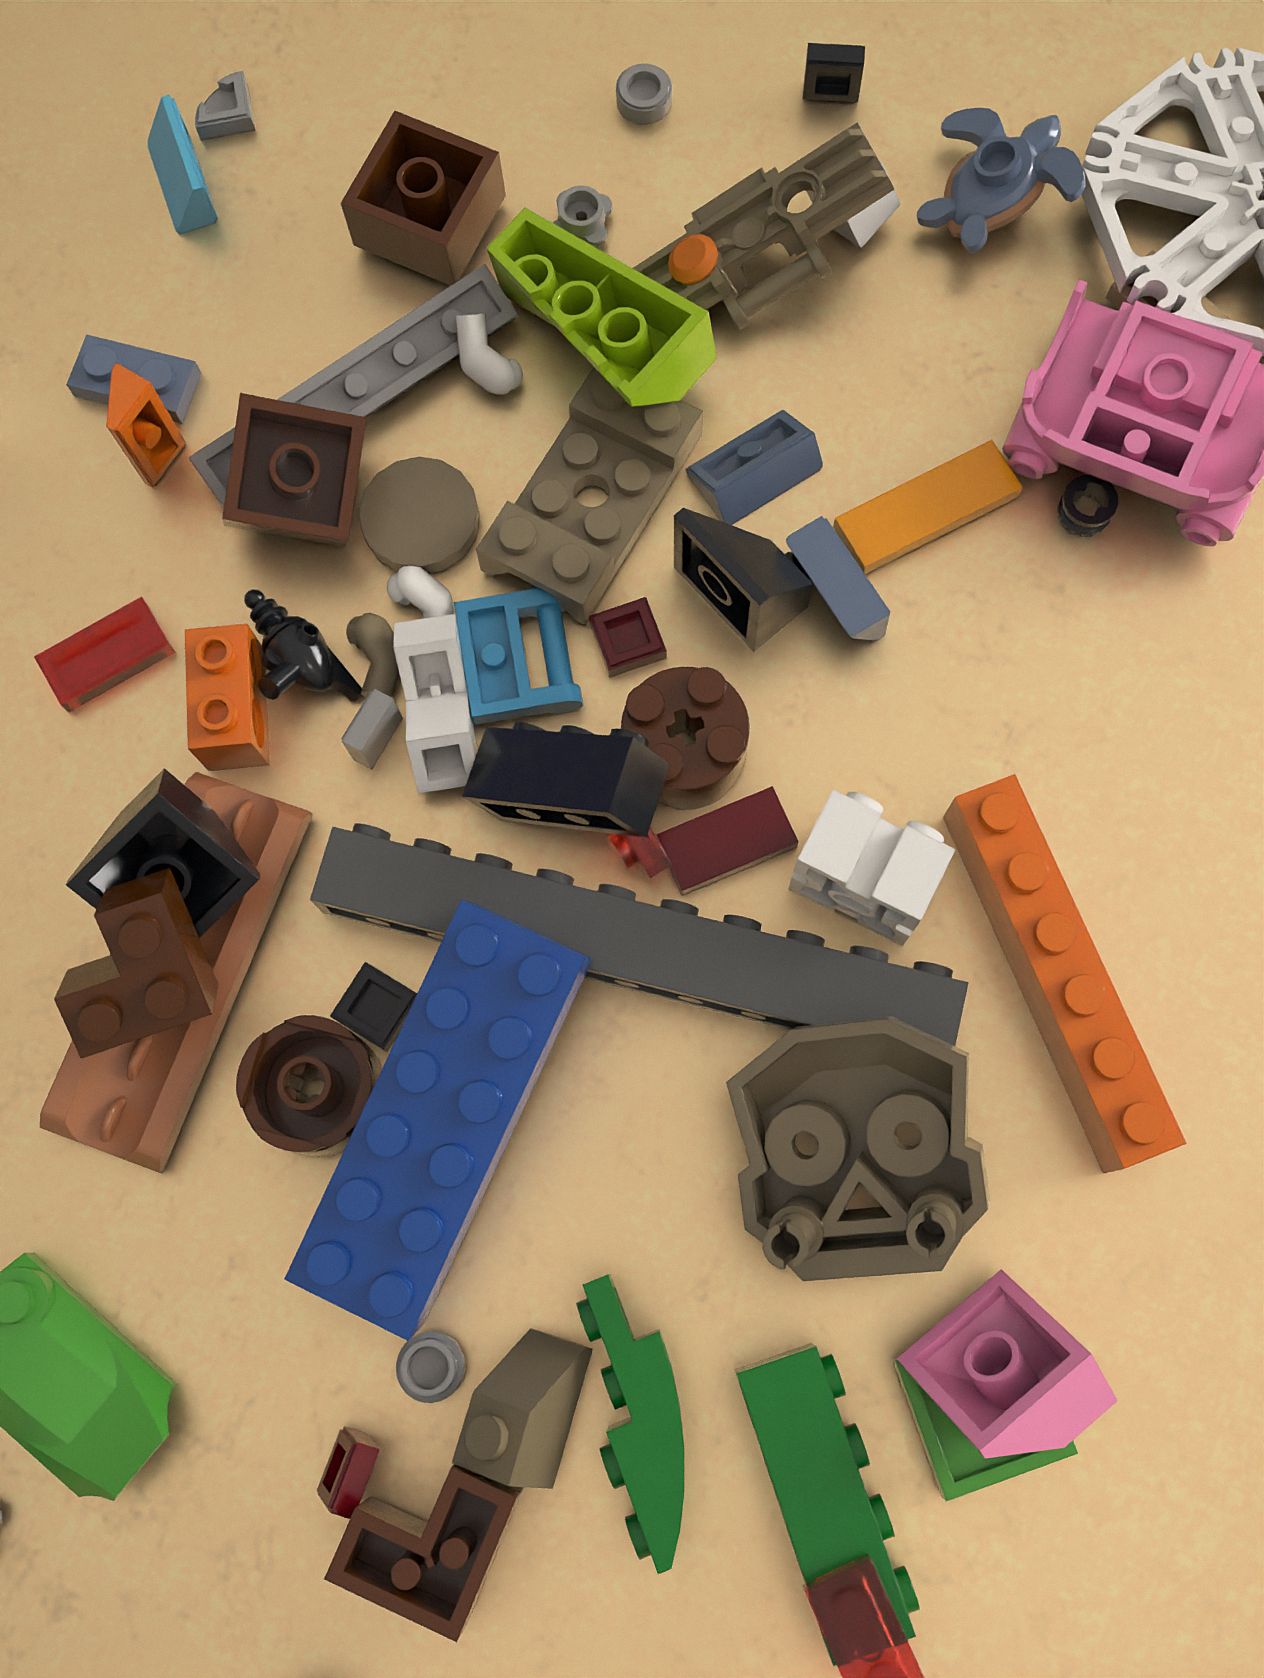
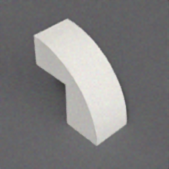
M450 614L394 623L393 648L406 699V744L418 794L464 787L477 754L474 722L471 717L456 615Z

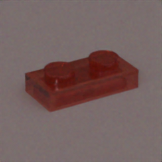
M868 1554L802 1585L842 1678H924Z

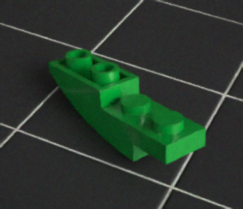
M608 1274L583 1284L587 1298L576 1303L589 1341L593 1342L602 1338L612 1365L602 1368L601 1374L613 1407L616 1410L627 1405L631 1416L608 1426L606 1433L610 1444L599 1449L613 1488L617 1489L626 1485L635 1513L626 1516L625 1522L639 1560L651 1555L657 1573L661 1574L672 1569L681 1527L684 1500V1438L680 1403L672 1365L660 1329L636 1339L634 1338L612 1276Z

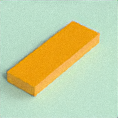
M990 440L835 517L833 528L864 574H867L1018 498L1023 487L993 440Z

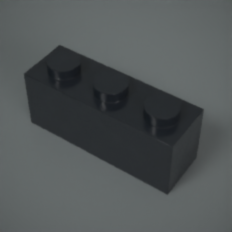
M516 722L513 729L485 728L462 797L501 821L647 838L670 764L647 748L649 741L645 737L629 730L616 728L611 730L610 735H597L580 727L564 725L561 727L560 732L546 731L533 724Z

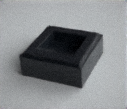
M808 43L803 99L858 102L864 68L865 46Z
M365 962L330 1017L388 1052L401 1030L417 993Z

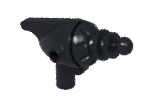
M252 589L245 594L244 602L252 610L250 618L256 623L255 629L259 634L264 635L262 639V651L264 653L262 664L270 672L259 680L258 686L265 697L272 700L277 699L293 685L317 692H324L329 689L336 690L344 694L349 700L358 701L361 696L362 687L330 650L321 632L315 625L302 617L288 616L285 607L278 606L277 602L272 598L265 600L264 594L259 590Z

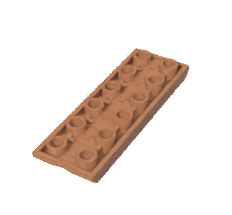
M198 772L189 777L184 785L216 812L260 873V879L199 938L218 982L213 1012L211 1015L82 1059L72 1040L40 1113V1128L158 1173H163L313 815L308 810L248 791Z

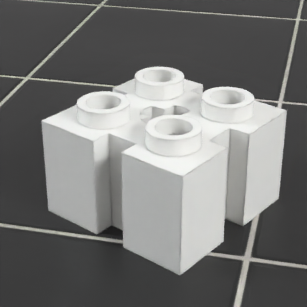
M832 790L797 858L793 871L794 874L788 889L833 912L837 909L857 919V924L903 946L912 931L920 923L956 849L944 844V837L928 825L909 821L905 829H902L880 818L884 811L883 807L877 801L864 794L851 791L844 795Z

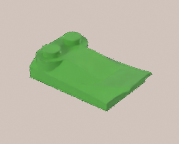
M23 1253L0 1271V1427L78 1497L97 1496L114 1501L170 1434L167 1419L170 1393L178 1384L35 1253Z

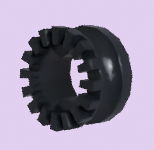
M1092 475L1077 477L1067 485L1057 507L1058 519L1060 522H1063V528L1071 530V534L1076 535V533L1081 534L1080 537H1086L1087 534H1090L1092 537L1097 532L1101 533L1108 526L1118 507V494L1110 482ZM1087 494H1090V498L1093 499L1095 496L1097 498L1096 502H1101V505L1093 516H1088L1077 510L1073 502H1079L1082 495L1087 496Z

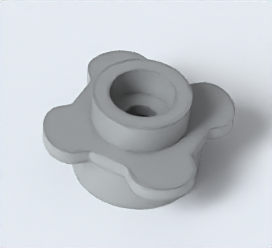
M574 186L558 195L556 200L558 219L553 224L592 246L602 244L607 238V230L604 227L605 219L612 212L610 198L604 194H599L595 189L588 186ZM578 217H587L584 221L577 220Z

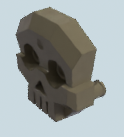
M893 1016L798 1026L787 1032L726 1082L750 1164L738 1174L744 1228L763 1243L764 1255L773 1266L785 1269L786 1265H788L802 1281L935 1272L944 1269L962 1237L988 1210L990 1199L983 1144L968 1137V1052ZM904 1122L915 1124L921 1132L920 1143L914 1146L902 1144L896 1135V1129L899 1124ZM808 1132L816 1138L818 1143L816 1154L804 1155L797 1149L795 1138L798 1133ZM860 1183L882 1206L845 1210Z

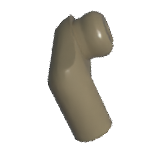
M364 613L362 616L354 617L347 625V639L350 644H356V647L362 650L370 661L361 694L366 698L369 692L375 688L392 697L399 676L393 648L394 632L387 620L379 615Z

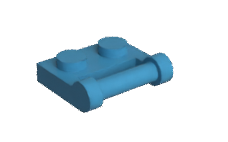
M540 588L454 602L471 717L474 725L548 712L552 714H566L583 707L581 687L578 684H574L562 618V613L566 610L551 594ZM529 616L538 618L549 686L531 689L519 619Z

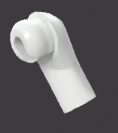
M485 313L455 316L460 365L463 372L489 393L504 395L510 390L516 389L522 381V368L515 359L507 360L488 346Z
M403 566L399 569L398 573L390 576L387 582V591L395 603L400 601V604L405 606L412 603L423 612V619L453 614L452 596L449 589L421 567Z

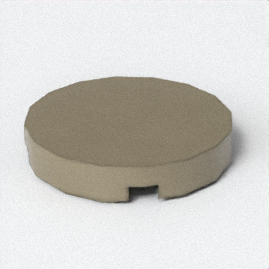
M414 457L396 461L378 472L364 490L358 512L362 534L367 545L380 562L397 572L403 566L421 567L425 571L427 570L429 574L444 571L465 556L476 540L479 527V510L474 488L462 472L442 460L425 457Z

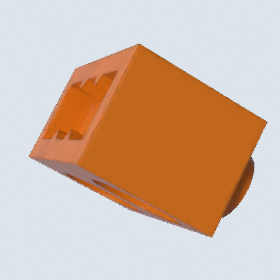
M247 623L185 629L188 750L208 771L270 765L267 697L261 693L258 686L259 680L266 675V668L262 664L264 653L262 645Z

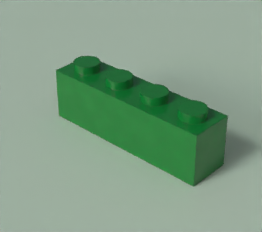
M810 1343L734 1369L833 1666L916 1637L908 1614L920 1610L918 1599L905 1566L892 1568L883 1541L895 1537L880 1493L870 1497L867 1495L859 1469L869 1466L870 1462L856 1423L847 1426L843 1425L835 1399L845 1396L846 1392L832 1354L820 1357L817 1346Z

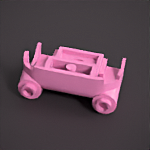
M1078 280L1063 319L1038 370L1031 368L1026 379L1021 405L1002 447L1003 453L1010 459L1008 462L1009 467L1025 477L1040 479L1044 473H1054L1061 463L1177 508L1176 521L1182 526L1181 534L1196 544L1215 546L1218 541H1230L1234 538L1256 489L1264 478V364L1259 363L1263 352L1252 349L1254 344L1252 342L1137 300L1134 305L1123 302L1119 311L1084 299L1087 282Z

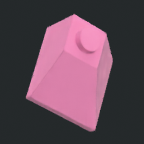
M1002 1269L897 1358L906 1372L985 1459L1065 1448L1118 1401L1093 1355Z

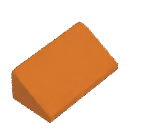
M115 363L111 373L106 427L143 482L153 487L184 447L185 440L151 382Z

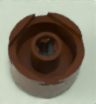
M674 667L650 676L639 686L633 688L626 700L622 714L621 729L629 730L645 737L649 741L647 748L670 764L658 801L665 803V806L678 810H691L717 802L733 787L745 764L750 723L748 712L741 696L719 671L710 667ZM687 733L690 738H695V743L684 746L683 740L680 737H675V735Z
M301 1015L284 1020V1023L274 1027L267 1033L263 1032L250 1044L239 1065L236 1094L240 1107L243 1108L251 1128L263 1141L276 1148L302 1156L328 1157L344 1152L380 1075L382 1065L380 1059L369 1045L340 1023L321 1016ZM318 1078L324 1082L320 1095L315 1094L309 1097L302 1093V1086L305 1081L313 1082Z

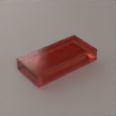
M141 596L39 653L34 658L60 705L69 713L175 653V650L148 603Z

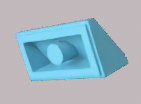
M170 95L163 96L160 99L149 133L148 150L174 228L178 234H183L216 223L215 218L218 217L189 132L175 99L171 98Z

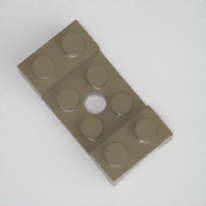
M594 367L569 404V420L517 501L513 504L507 500L476 548L481 571L490 576L509 572L546 591L561 603V606L574 620L584 625L702 436L703 410L682 400L631 407ZM588 486L600 487L609 495L603 504L596 507L584 506L575 497L581 489Z

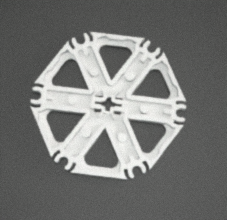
M1238 47L1233 54L1228 48L1221 49L1214 68L1205 64L1201 53H1194L1189 66L1186 64L1185 56L1095 126L1082 165L1086 186L1081 195L1119 293L1125 286L1134 282L1127 298L1130 304H1134L1136 300L1138 301L1143 296H1152L1159 301L1156 308L1167 312L1172 310L1174 311L1172 314L1254 343L1252 349L1263 352L1262 356H1264V329L1212 316L1204 310L1201 304L1202 297L1253 255L1264 278V200H1258L1260 195L1264 196V105L1258 92L1264 91V54ZM1175 105L1183 106L1191 110L1195 115L1211 154L1135 135V133L1166 108ZM1123 199H1133L1199 216V218L1154 255L1139 257L1132 251L1115 209V204Z

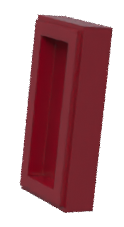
M773 786L657 834L659 846L682 896L795 849L799 843Z

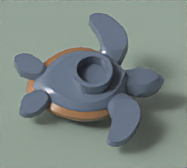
M989 108L964 109L946 117L941 125L943 136L971 142L978 148L959 160L947 179L944 198H937L924 203L917 211V221L920 225L929 228H939L947 224L952 236L959 237L964 248L969 253H974L985 245L987 233L1015 221L1028 211L1040 197L1046 183L1052 184L1066 201L1073 202L1077 200L1086 186L1085 174L1079 158L1073 151L1066 147H1057L1061 136V125L1058 116L1051 115L1031 122L1024 128L1020 137H1007L997 112Z

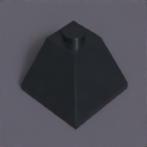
M684 507L674 515V568L753 652L808 607L813 583L792 552L784 554L770 539Z
M164 768L119 813L67 880L66 886L97 909L105 889L170 868L200 938L260 879V873L216 812Z

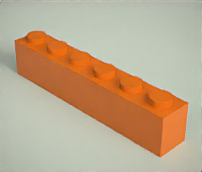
M1010 775L956 796L944 814L943 819L1103 1174L1128 1168L1187 1144L1016 775Z

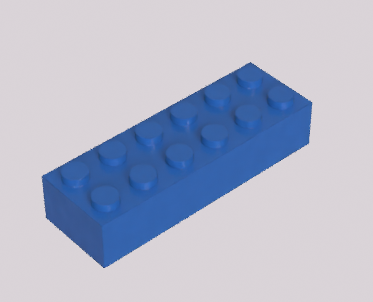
M465 900L460 901L284 1280L407 1341L414 1336L424 1325L589 969L593 960L592 957L476 903Z

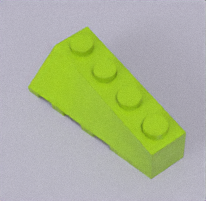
M525 207L486 248L499 286L506 297L557 327L631 407L680 401L717 359L709 311Z

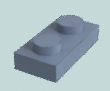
M86 334L66 384L74 397L108 405L112 368L115 363H118L150 381L172 420L183 424L202 374L196 361Z

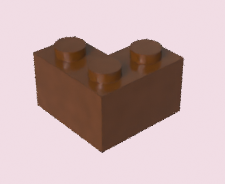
M170 868L105 889L94 917L111 955L68 969L54 998L81 1059L211 1015L218 989V982Z
M454 1464L450 1468L428 1522L370 1496L355 1507L324 1580L457 1642L468 1624L524 1487L506 1486Z

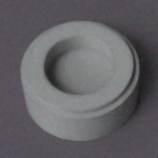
M637 64L624 70L616 83V103L620 114L628 121L641 125L652 124L665 117L672 104V84L667 73L652 64Z

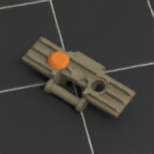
M857 122L780 173L776 167L766 173L761 167L691 213L693 220L684 226L686 234L639 263L633 269L705 310L723 300L732 319L741 330L751 324L748 319L749 317L816 275L820 274L823 279L833 273L816 240L893 191L894 187ZM809 190L816 192L812 205L805 211L800 213L787 212L790 200L797 193ZM774 243L782 244L789 256L793 254L798 256L807 251L802 257L738 296V293L746 289L745 285L749 283L743 267L744 262Z

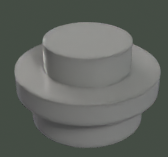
M436 1331L423 1332L412 1337L402 1347L396 1362V1374L401 1388L408 1396L423 1403L439 1402L452 1395L460 1386L465 1373V1358L458 1343L447 1334Z

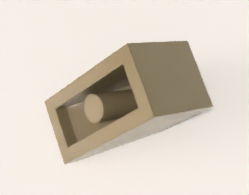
M530 1328L473 1391L452 1463L506 1486L553 1489L593 1349Z

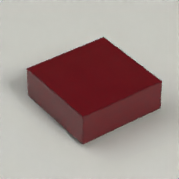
M646 597L589 616V624L609 678L667 658L666 647Z
M346 1426L343 1427V1430L340 1429L317 1492L331 1514L350 1519L355 1507L360 1504L380 1449L366 1433Z

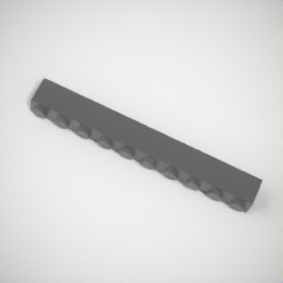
M361 823L354 824L352 831L332 826L310 897V901L324 914L440 943L460 901L473 902L592 957L593 960L584 979L788 1030L798 1026L893 1016L955 1046L969 983L953 979V970L939 964L918 961L914 962L912 969L888 963L889 955L874 948L851 946L849 953L824 947L825 939L812 933L788 930L786 937L762 932L761 923L743 916L724 915L723 922L698 916L699 909L682 901L663 899L660 906L635 901L636 893L624 887L600 884L598 891L574 886V878L559 871L541 868L537 870L536 876L513 871V864L510 861L494 855L478 853L475 856V860L472 861L451 856L452 849L450 847L428 839L416 838L413 846L390 841L391 834L389 832Z

